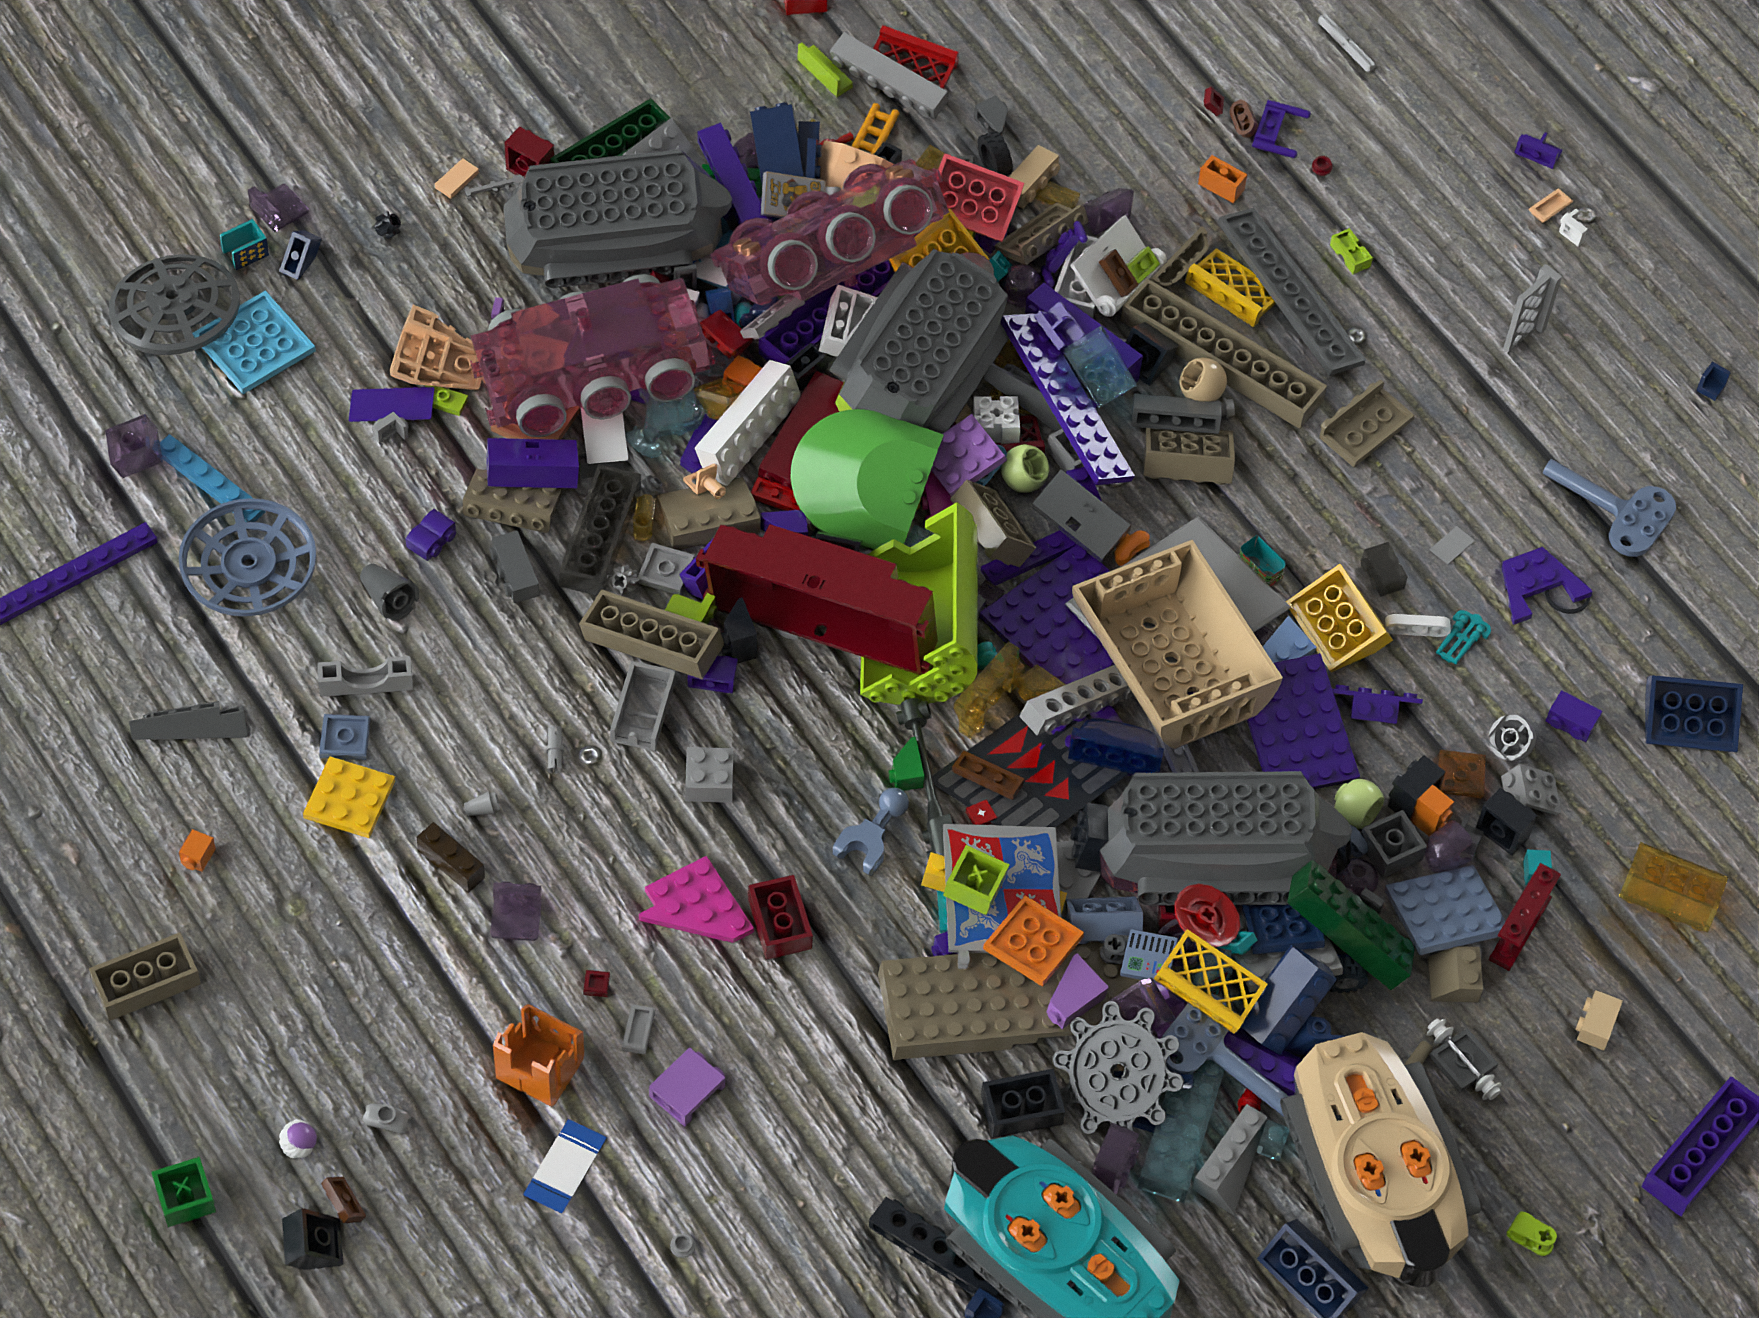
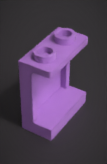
M689 1047L649 1086V1097L685 1127L692 1121V1113L717 1089L723 1090L725 1088V1075L718 1067H712L703 1054L698 1051L695 1052Z

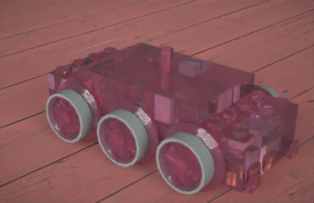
M913 159L901 161L888 168L871 163L859 166L847 176L842 190L832 195L816 190L802 193L792 201L787 209L786 217L775 222L759 217L745 220L736 227L730 237L729 244L714 250L715 252L711 253L710 256L714 266L721 267L729 289L758 305H765L772 301L771 298L790 294L803 301L843 281L845 287H852L858 283L855 275L917 246L914 236L923 230L929 222L940 221L944 215L949 213L938 181L943 182L941 174L936 168L926 170L918 167Z
M641 274L627 278L622 283L597 290L572 292L553 302L523 310L511 309L504 311L492 319L489 324V331L470 336L476 358L475 363L472 360L470 361L471 369L475 379L482 378L491 406V410L485 408L489 425H497L498 428L514 423L520 427L522 433L531 437H544L558 431L566 421V410L574 406L584 409L586 414L593 419H610L620 415L630 404L631 391L639 388L649 392L650 396L657 401H675L691 391L695 383V373L708 370L710 365L715 364L711 346L707 350L706 340L698 321L694 300H691L683 278L660 284L659 280L654 276Z

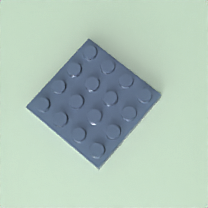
M1474 865L1385 885V893L1419 955L1499 937L1498 933L1505 923V919Z

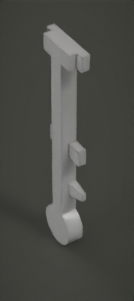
M518 174L514 175L512 179H503V181L496 183L491 181L488 185L472 189L464 187L463 189L469 200L472 199V194L489 190L498 192L497 188L505 187L509 189V185L513 184L519 186L523 176Z

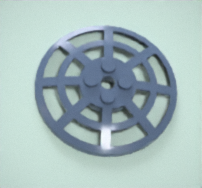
M239 499L222 503L208 510L190 526L180 545L179 568L183 582L189 592L206 607L232 616H256L273 612L287 605L306 588L315 570L316 546L312 532L305 521L286 506L264 499ZM242 510H264L279 516L272 526L260 522H245ZM234 512L236 524L222 529L213 537L202 530L214 519ZM286 520L292 522L301 531L306 539V545L294 549L290 539L280 531ZM247 530H260L267 532V534L261 540L248 537ZM238 532L239 539L227 547L219 542L226 536ZM197 537L207 544L201 556V567H187L188 551L192 541ZM278 538L286 547L287 552L275 555L273 548L270 546L273 540ZM213 549L222 554L221 565L208 566L209 556ZM309 553V569L302 583L291 580L296 570V558ZM247 559L255 561L250 566H246L243 564V562ZM290 560L289 569L285 577L274 573L277 563ZM224 574L229 582L220 589L213 582L210 575ZM203 575L206 584L216 595L209 601L203 598L193 587L189 576ZM268 580L278 584L271 591L260 595L258 586ZM237 586L249 588L251 597H240L230 593ZM285 587L295 590L277 603L266 607L262 605V600L275 596ZM227 599L238 603H253L254 609H230L221 607L218 604Z

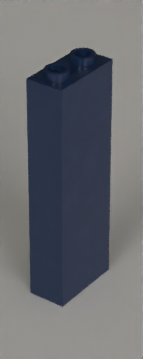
M783 102L776 104V107L768 109L767 106L756 107L755 111L750 112L762 186L763 173L766 171L805 177L793 105ZM771 217L774 223L772 231L777 239L794 237L787 228L786 219ZM792 220L793 228L798 236L805 235L810 231L807 222Z

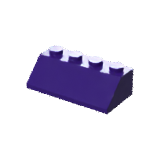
M1239 1028L1235 1034L1228 1031L1224 1037L1226 1047L1286 1095H1295L1294 1073L1296 1066L1303 1059L1285 1050L1281 1055L1260 1044L1242 1028ZM1207 1060V1062H1209V1063H1211V1064H1213V1065H1215V1066H1217V1067L1223 1069L1222 1067H1220V1066H1219L1217 1063H1215L1214 1061H1212V1060Z

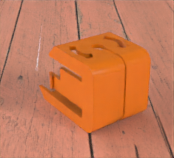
M527 1004L521 1008L522 1023L519 1022L516 1028L513 1023L509 1024L503 1035L498 1032L493 1044L496 1079L519 1091H524L527 1095L553 1107L583 1061V1031ZM534 1016H537L539 1018L537 1020V1023L534 1019ZM502 1036L505 1038V1046L502 1045Z

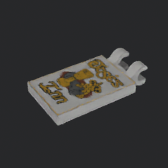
M766 171L763 173L761 215L786 219L788 207L799 196L806 194L817 195L828 202V198L836 199V196H841V188L826 187V180ZM818 199L804 200L795 209L792 220L807 222L806 218L819 212L825 213L826 218H828L827 210ZM832 208L834 218L840 215V209Z

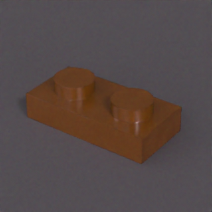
M1116 249L1110 251L1099 261L1121 297L1128 295L1139 285Z
M344 1176L326 1177L321 1185L342 1222H361L366 1217V1214Z

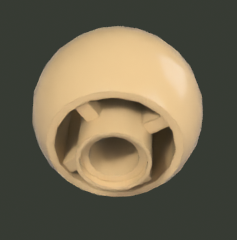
M1206 357L1190 361L1180 376V388L1184 396L1197 401H1217L1222 396L1227 384L1226 372L1223 367L1215 360Z

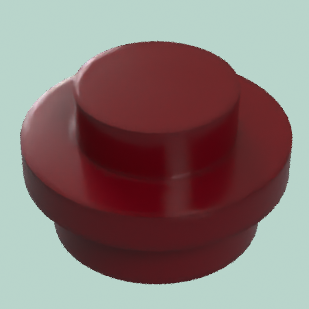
M1318 156L1312 162V170L1317 175L1325 176L1331 173L1333 164L1328 157Z

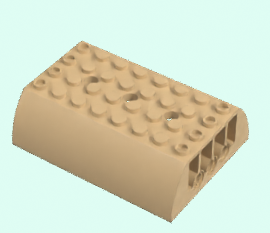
M1193 540L1072 586V594L1076 604L1161 739L1169 747L1178 748L1256 716L1273 698L1282 682L1283 677ZM1149 622L1154 624L1155 627L1146 628L1143 624ZM1173 657L1177 662L1170 663L1165 658ZM1191 691L1196 692V693L1191 694V695H1188V694H1187L1188 692H1191Z

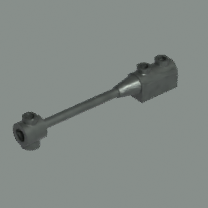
M911 698L901 703V711L896 712L899 724H904L906 729L913 730V735L917 740L928 799L927 830L922 831L925 844L931 845V850L927 851L929 860L931 852L944 856L943 824H956L951 814H943L935 792L922 733V727L927 724V719L932 718L929 704L927 701H922L919 698Z

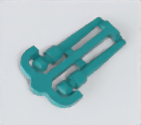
M1465 610L1456 612L1452 620L1456 621L1453 629L1436 651L1441 658L1449 663L1457 664L1473 643L1478 641L1481 635L1484 639L1489 637L1491 627L1482 620L1479 614H1471ZM1468 619H1469V620H1470V624H1469L1468 627L1464 630V632L1461 634V633H1460L1461 629L1464 627V625L1468 622ZM1474 626H1477V627H1476V630L1473 631L1472 634L1469 636V637H1470V639H1469V638L1467 637V635H1468V634L1470 633V631L1474 628ZM1454 636L1458 637V640L1447 654L1442 651ZM1463 641H1465L1466 644L1463 646L1457 657H1451L1453 653L1457 650V648L1460 646V644Z

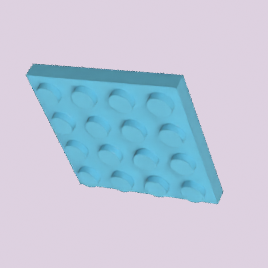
M266 291L241 304L234 322L227 331L215 341L202 347L242 394L316 352L315 345ZM217 318L193 332L194 338L210 331L222 319Z

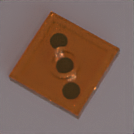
M1439 750L1438 766L1446 772L1440 791L1449 795L1483 798L1486 755Z

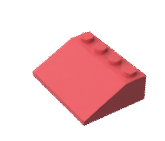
M944 153L929 193L934 208L932 216L938 218L948 209H951L967 230L1003 242L1025 183Z

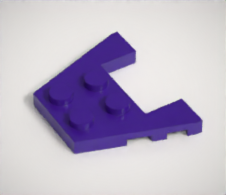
M1543 547L1502 562L1503 577L1508 593V604L1511 610L1513 625L1532 618L1533 613L1524 599L1548 589L1563 585L1573 603L1592 596V590Z

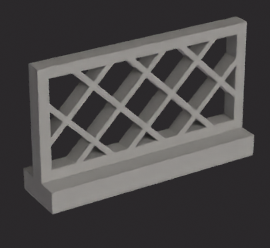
M1547 264L1540 268L1537 281L1518 297L1503 350L1507 353L1533 330L1536 329L1542 333L1547 328L1562 276Z

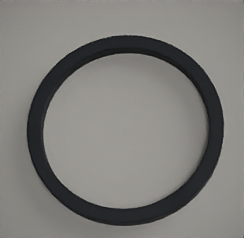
M1549 589L1545 591L1548 603L1555 610L1566 614H1574L1584 610L1590 601L1589 597L1586 598V602L1579 608L1564 609L1551 600Z

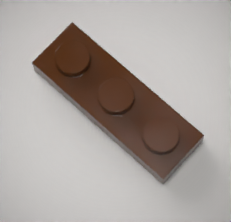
M964 750L952 766L953 773L1011 800H1014L1024 785V778Z

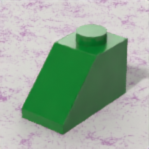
M916 737L909 739L893 759L892 769L888 770L890 783H894L895 788L903 791L919 789L924 786V772Z

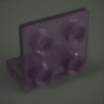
M282 184L266 194L260 192L255 186L247 190L250 207L274 233L309 213V208L286 184Z

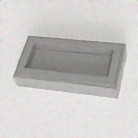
M631 1004L622 1043V1051L646 1055L655 1016V1008Z

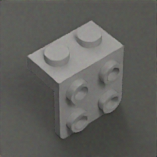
M1519 764L1501 776L1504 791L1510 792L1524 806L1553 815L1561 813L1556 781L1553 774Z

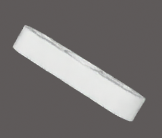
M1391 614L1385 618V628L1390 634L1444 637L1451 632L1450 619L1447 617Z

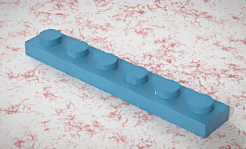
M170 434L154 447L155 454L222 504L239 499H254ZM242 510L245 522H255L266 513L264 510Z

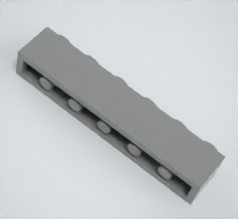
M843 32L830 50L831 61L839 68H845L856 78L860 77L866 80L870 86L878 87L887 96L899 99L903 105L918 110L924 117H930L934 120L948 102L946 90Z

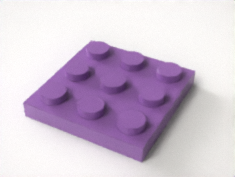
M970 414L943 433L944 436L931 471L952 497L966 479L977 482L1006 462L1007 458L976 418Z

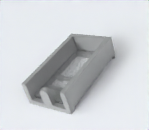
M631 661L611 725L610 742L656 751L673 688L676 684V670L664 666L649 665L646 662Z

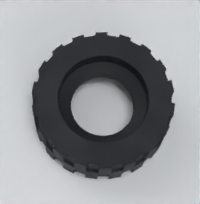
M995 130L979 136L977 147L984 168L1005 176L1012 174L1011 153L1001 134Z

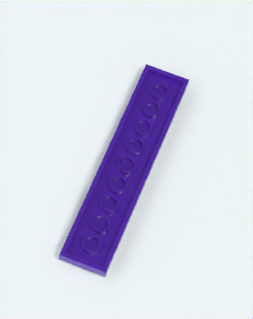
M1037 313L1002 316L1000 323L1094 484L1105 485L1131 482L1135 477L1134 473L1064 355L1056 348L1034 316Z

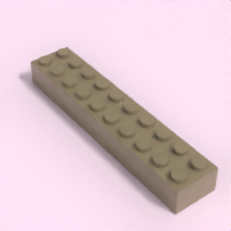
M1148 278L1123 304L1120 321L1130 327L1143 322L1148 323L1177 343L1179 347L1175 354L1188 362L1201 357L1215 360L1226 372V385L1299 429L1324 401L1327 385Z

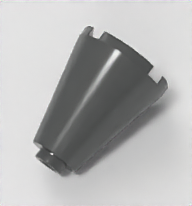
M369 564L363 568L360 580L384 618L397 621L407 616L413 610L412 604L414 601L418 602L419 589L413 581L377 564Z

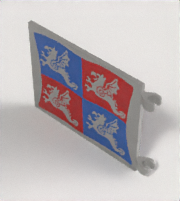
M943 824L945 885L966 845L1009 864L1006 878L987 916L946 897L948 951L958 952L959 969L968 968L970 962L969 953H988L983 950L984 943L1024 896L1029 897L1061 917L1056 827Z

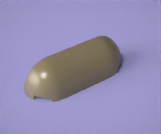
M1201 226L1150 280L1163 288L1176 284L1188 272L1189 267L1196 263L1208 250L1209 245L1205 228Z

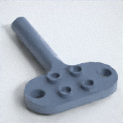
M1550 459L1543 470L1544 475L1615 516L1616 519L1609 531V541L1616 551L1626 556L1637 557L1649 551L1671 522L1676 510V503L1672 495L1665 489L1656 486L1641 488L1631 499L1623 500L1553 459ZM1653 497H1661L1664 502H1657ZM1620 541H1629L1631 546H1624Z
M1211 994V996L1216 1000L1222 999L1215 994ZM1188 1003L1161 1037L1164 1038L1172 1035L1177 1037L1180 1043L1178 1051L1173 1054L1180 1058L1181 1063H1173L1169 1056L1166 1062L1168 1070L1173 1073L1192 1074L1205 1061L1212 1060L1283 1116L1280 1099L1288 1097V1095L1225 1046L1224 1037L1229 1030Z

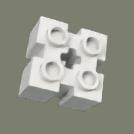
M1000 396V400H992L991 397H974L973 416L994 442H1001V444L1018 443L1020 437L1018 396Z

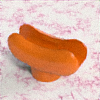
M1142 530L1136 531L1131 535L1127 534L1115 549L1116 563L1119 566H1123L1138 552L1150 546V535Z

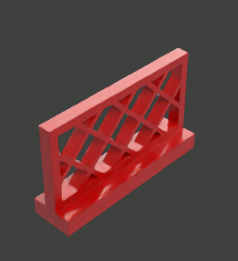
M882 25L879 37L873 47L874 50L880 52L881 44L890 46L891 51L885 52L883 55L887 57L894 55L897 63L902 66L913 62L916 69L911 71L923 78L922 72L932 68L935 76L929 77L927 80L930 82L938 80L939 87L942 89L945 88L953 70L956 69L959 63V52ZM903 51L910 54L909 58L901 61L898 57V53ZM925 58L930 64L919 67L916 60ZM944 65L948 67V70L938 74L935 67Z

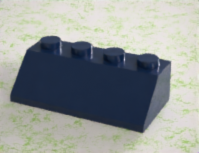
M1291 945L1266 978L1265 982L1268 985L1248 1013L1241 1027L1260 1044L1281 1055L1337 978L1327 965Z
M1298 1219L1285 1223L1257 1258L1316 1318H1341L1369 1289Z

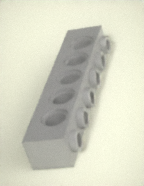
M1113 665L1028 700L1019 717L1036 735H1040L1044 732L1049 733L1061 725L1066 726L1077 718L1082 719L1089 713L1099 712L1108 705L1113 706L1120 700H1127L1134 694L1117 667Z

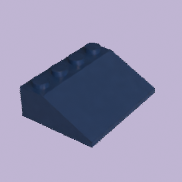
M1655 675L1648 676L1645 694V744L1738 752L1743 684Z

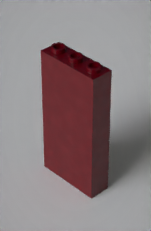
M818 371L814 373L760 464L758 477L782 484L781 486L793 490L791 466L796 448L810 428L827 416L839 412L835 402L844 382Z

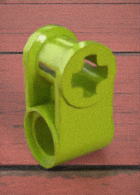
M1519 1212L1506 1232L1513 1242L1526 1247L1539 1256L1549 1255L1557 1238V1234L1552 1227L1540 1222L1526 1212Z

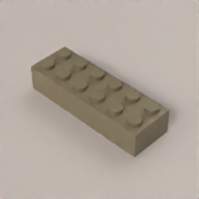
M602 589L579 623L583 636L587 641L700 679L704 678L724 646L720 630L717 627Z

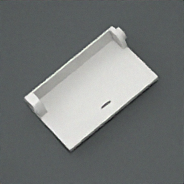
M1126 215L1122 216L1070 265L1100 313L1108 317L1113 316L1147 278L1151 279L1167 262V257L1162 250L1157 248L1151 249L1160 265L1128 295L1120 296L1099 261L1110 251L1116 249L1125 264H1127L1142 249L1146 248Z

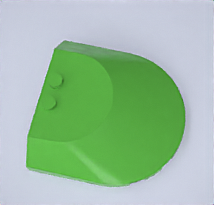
M853 409L829 415L807 431L794 453L791 466V484L796 503L801 512L805 514L811 521V524L824 533L863 540L861 548L873 551L892 539L904 544L944 434L871 410Z

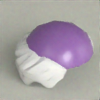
M297 1119L289 1122L280 1133V1148L290 1158L307 1157L313 1151V1147L316 1144L317 1135L315 1130L308 1122Z

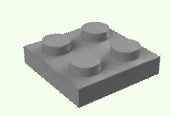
M651 543L637 577L640 581L637 583L680 595L684 584L679 574L694 559V555Z

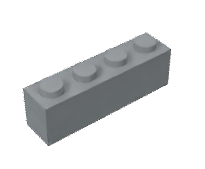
M1246 1104L1195 1177L1192 1190L1233 1216L1264 1131L1267 1116Z

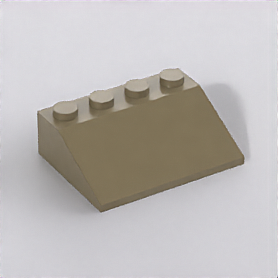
M1145 428L1144 476L1152 479L1162 477L1170 478L1174 481L1185 479L1197 483L1207 481L1219 485L1232 484L1235 463L1233 431L1219 430V434Z
M735 478L728 486L721 484L726 488V493L720 499H715L708 490L697 495L691 488L658 495L657 500L672 549L682 550L708 544L714 538L720 525L733 526L747 533H760L758 509L744 478Z

